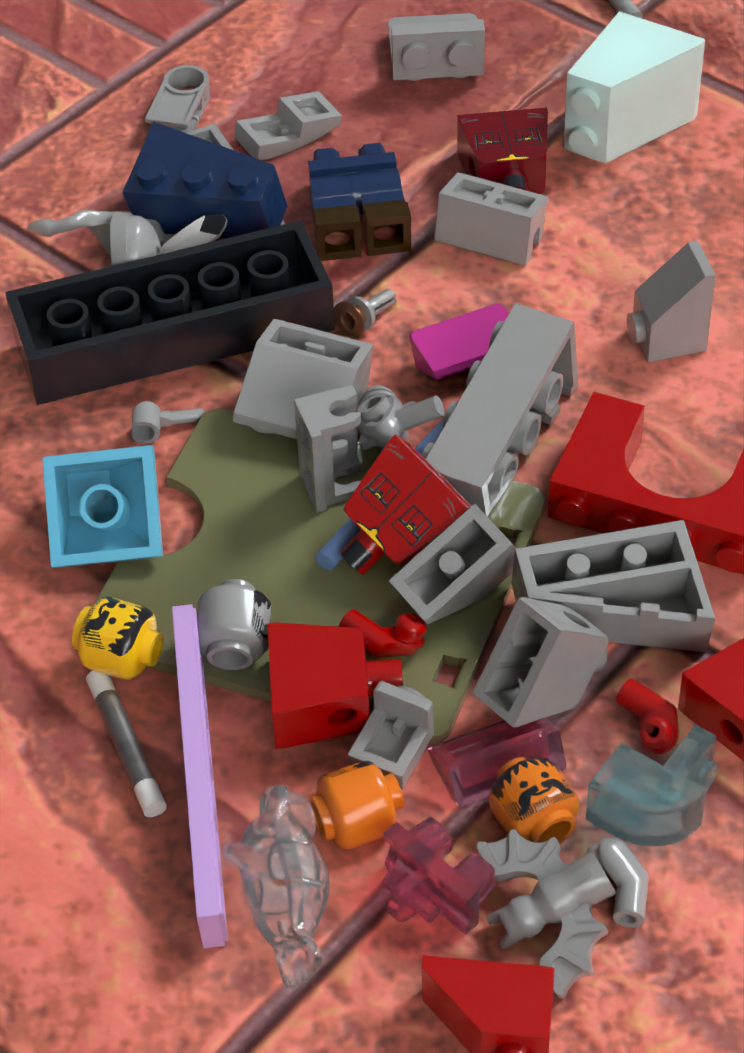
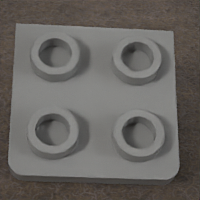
M463 13L394 17L388 21L393 80L417 81L425 78H465L468 76L484 75L485 27L484 20L477 19L476 15Z

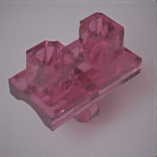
M431 816L409 831L396 822L383 833V840L390 845L384 861L385 868L389 872L385 875L382 884L393 893L388 902L387 911L395 920L405 922L418 914L430 923L440 913L465 935L479 924V904L495 886V869L490 863L477 853H470L458 865L452 868L443 860L452 851V837L448 830Z

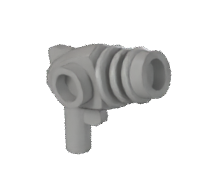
M375 385L368 388L362 395L357 412L361 413V423L358 426L361 433L359 444L363 450L374 446L382 451L395 434L407 440L409 435L406 430L444 416L445 410L441 399L438 396H433L418 403L410 401L403 405L392 390L385 386Z

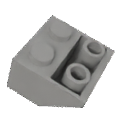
M273 319L256 342L234 410L233 422L250 426L260 433H276L297 439L294 399L353 384L358 395V402L356 403L357 412L360 399L368 389L374 344Z

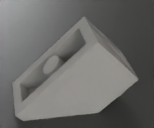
M699 241L688 242L635 290L633 312L627 314V329L632 343H639L647 362L707 351L716 275Z
M474 504L395 574L389 582L427 624H430L477 603L490 594L513 573L516 548L482 510Z

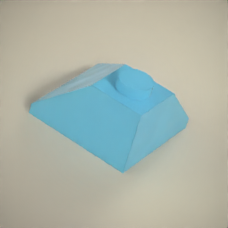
M153 445L42 457L51 568L163 557Z

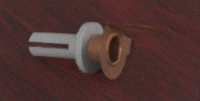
M385 289L367 300L356 296L348 300V302L337 303L334 307L335 326L339 327L340 331L334 334L339 336L346 335L351 339L357 340L361 337L363 331L373 327L375 315L396 303L397 298H393L396 294L391 289Z

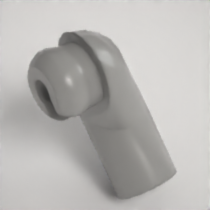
M604 838L601 843L592 844L588 848L587 853L593 851L605 874L609 875L616 884L613 912L614 922L628 928L642 926L645 920L649 882L647 871L626 843L619 839Z

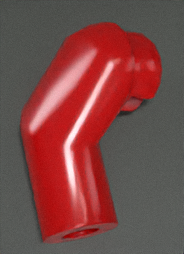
M352 609L343 616L339 623V627H354L363 631L365 651L377 658L414 654L424 645L425 640L423 636L427 631L425 621L413 613L398 616L395 626L381 627L357 609Z

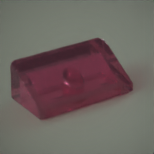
M546 718L519 727H512L503 720L428 748L429 756L451 798L459 807L489 798L491 787L497 780L496 775L498 771L512 759L519 757L526 759L543 757L554 762L561 771L566 768L567 764L560 731Z

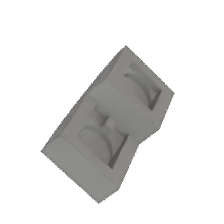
M319 91L281 97L278 101L276 114L236 121L234 138L252 157L259 160H267L297 150L319 139L341 124L342 115Z

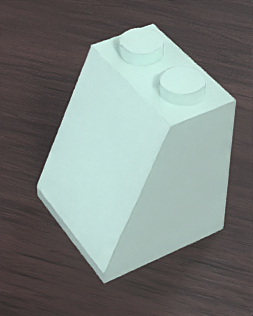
M619 11L567 73L564 149L606 164L693 121L698 114L705 39Z

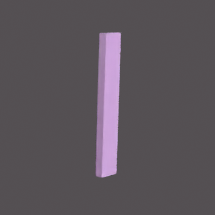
M189 604L173 606L172 614L196 915L203 949L226 946L225 941H228L203 654L200 652L196 608Z

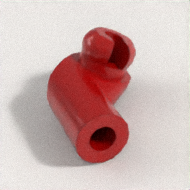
M630 678L620 688L616 702L640 718L639 737L643 747L653 754H664L671 751L679 739L676 707L635 679Z

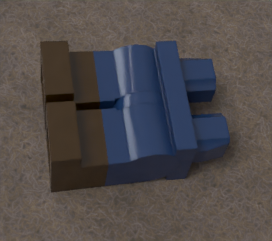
M381 143L364 144L358 149V156L340 157L339 152L333 148L316 149L313 160L308 161L316 250L320 260L328 261L362 257L361 222L368 256L411 252V213L408 202H405L395 152L386 153ZM382 227H391L396 229L399 234L393 239L381 240L374 236V231ZM334 232L345 233L351 238L342 245H332L325 241V237Z

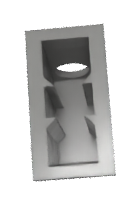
M520 597L472 694L512 727H519L570 710L581 699L593 673L600 671L605 666L608 637L568 606Z

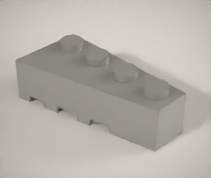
M515 303L505 322L498 321L490 337L489 350L483 360H477L472 365L467 377L466 390L459 402L453 401L449 405L443 420V430L436 442H429L422 452V456L472 506L476 504L486 516L490 514L515 478L519 463L518 455L522 454L529 457L538 445L541 422L551 425L560 413L561 405L557 404L560 395L563 394L571 397L578 387L574 321Z

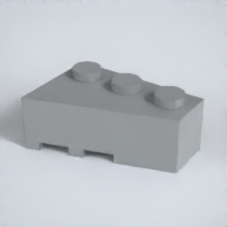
M684 520L515 549L511 585L516 602L518 598L525 597L568 606L606 634L608 642L707 652L715 615Z

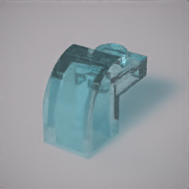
M694 725L664 766L621 743L588 784L586 820L623 841L640 846H665L687 838L702 824L706 792L713 783L719 765L713 761L716 735Z

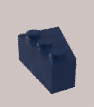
M154 121L122 192L132 215L158 221L164 234H177L186 226L205 215L222 214L227 218V226L219 238L226 239L280 226L288 207L275 165Z

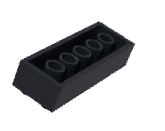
M302 220L5 292L14 338L37 405L254 351L256 342L273 319L324 332L335 330L333 285Z

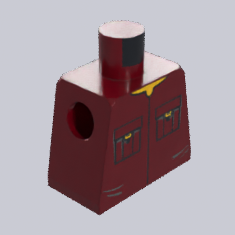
M547 107L457 115V155L465 173L533 193H544L547 159Z

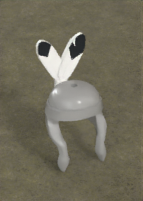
M81 210L61 220H37L27 226V231L34 232L40 236L51 237L58 233L88 227L111 257V263L108 265L110 267L214 242L225 230L227 218L222 214L205 215L179 231L162 247L159 236L152 224L142 216L132 215L131 212Z

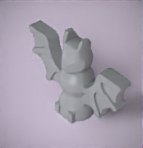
M513 829L510 830L507 837L500 841L492 843L478 842L476 845L477 850L495 880L501 882L518 877H529L539 880L531 894L520 895L511 899L507 906L491 913L486 917L489 925L502 922L508 934L499 943L502 950L512 947L525 938L535 936L548 923L562 924L557 941L540 958L539 965L555 967L553 991L559 999L566 998L567 991L573 983L584 976L594 975L595 971L592 968L591 960L593 948L603 936L608 935L609 931L603 923L593 918L591 907L616 894L615 889L593 851L579 857L571 864L563 863L559 854L561 846L555 837H552L549 841L535 843L524 839Z

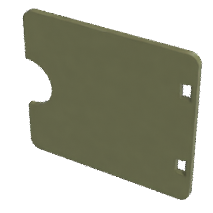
M226 408L212 409L203 414L166 477L168 487L188 495L198 504L203 512L204 520L197 536L183 548L163 555V557L118 562L97 598L99 600L105 597H113L144 606L151 610L156 618L157 632L162 633L164 636V644L157 663L153 667H146L177 675L172 607L192 604L197 612V603L206 590L230 579H240L251 583L255 589L262 592L270 600L272 607L271 623L339 626L343 616L352 609H357L381 627L395 626L397 617L402 614L413 613L420 616L389 582L403 567L396 565L386 554L365 575L355 570L344 558L332 570H326L317 563L315 555L350 518L343 511L347 501L329 505L326 511L316 513L300 477L297 439L276 433H260L250 426L233 422L234 410ZM358 442V459L361 470L348 477H339L335 482L340 485H347L352 481H362L381 453V450L374 446L363 450ZM512 480L487 517L506 537L516 539L514 543L515 548L528 547L533 540L544 513V495L533 485ZM512 574L483 600L430 624L426 623L427 631L423 636L425 640L424 645L414 654L377 658L365 651L366 661L401 659L403 686L419 691L425 698L432 701L434 735L428 745H436L445 741L452 732L511 592ZM269 648L264 656L253 661L251 666L240 670L218 668L212 665L207 660V657L203 655L206 684L271 702ZM443 664L461 667L453 688L436 682ZM374 696L368 697L369 717L374 710Z

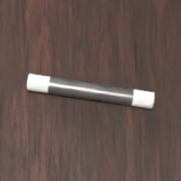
M91 671L86 677V682L141 809L146 817L160 815L166 810L167 804L109 675Z

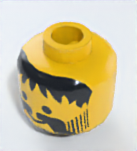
M113 597L99 599L92 607H84L77 617L72 634L73 649L78 651L82 665L92 671L122 680L134 679L142 673L146 666L153 667L160 658L164 644V636L162 633L157 632L156 618L151 610L144 606Z

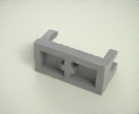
M457 172L439 192L435 241L526 266L531 260L533 244L539 245L541 242L549 197Z
M353 384L294 399L299 473L316 513L326 511L329 505L349 500L361 482L352 481L347 485H340L335 482L339 477H348L361 470L357 442V426L361 423V413L356 412L358 395Z

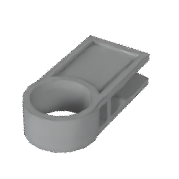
M182 65L169 70L164 76V80L146 115L145 123H150L152 126L154 121L184 133L196 130L211 96L207 72L201 67L194 65ZM185 86L197 87L192 90H177Z

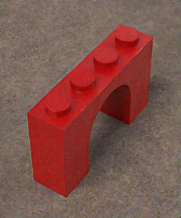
M593 392L549 480L548 517L571 526H579L603 534L684 520L697 561L723 568L732 573L744 574V449L731 478L721 488L712 493L694 498H674L655 493L642 486L629 472V468L642 443L645 405Z

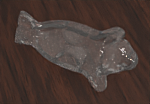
M273 785L263 791L260 797L259 815L245 829L241 841H226L222 846V855L227 862L239 869L254 922L262 936L274 948L284 985L294 989L306 984L312 978L313 973H317L322 966L323 952L313 940V936L327 905L329 875L322 853L313 840L316 831V817L313 807L304 796L289 790L285 785Z

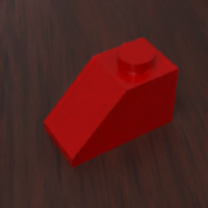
M423 955L421 967L422 1000L470 1053H549L555 967Z

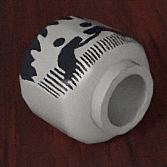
M240 579L226 580L220 585L206 590L197 603L200 652L207 657V660L212 665L218 668L240 670L251 666L253 661L264 656L269 648L268 623L272 622L270 600L262 592L255 589L251 583Z

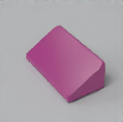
M493 304L412 331L409 334V340L416 369L436 380L471 369L475 361L483 360L489 350L490 337L498 321L505 322L509 312L501 304Z

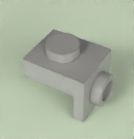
M379 681L373 691L374 710L348 753V765L350 766L362 761H371L381 770L384 776L393 773L400 788L403 790L434 735L433 703L411 687H396Z

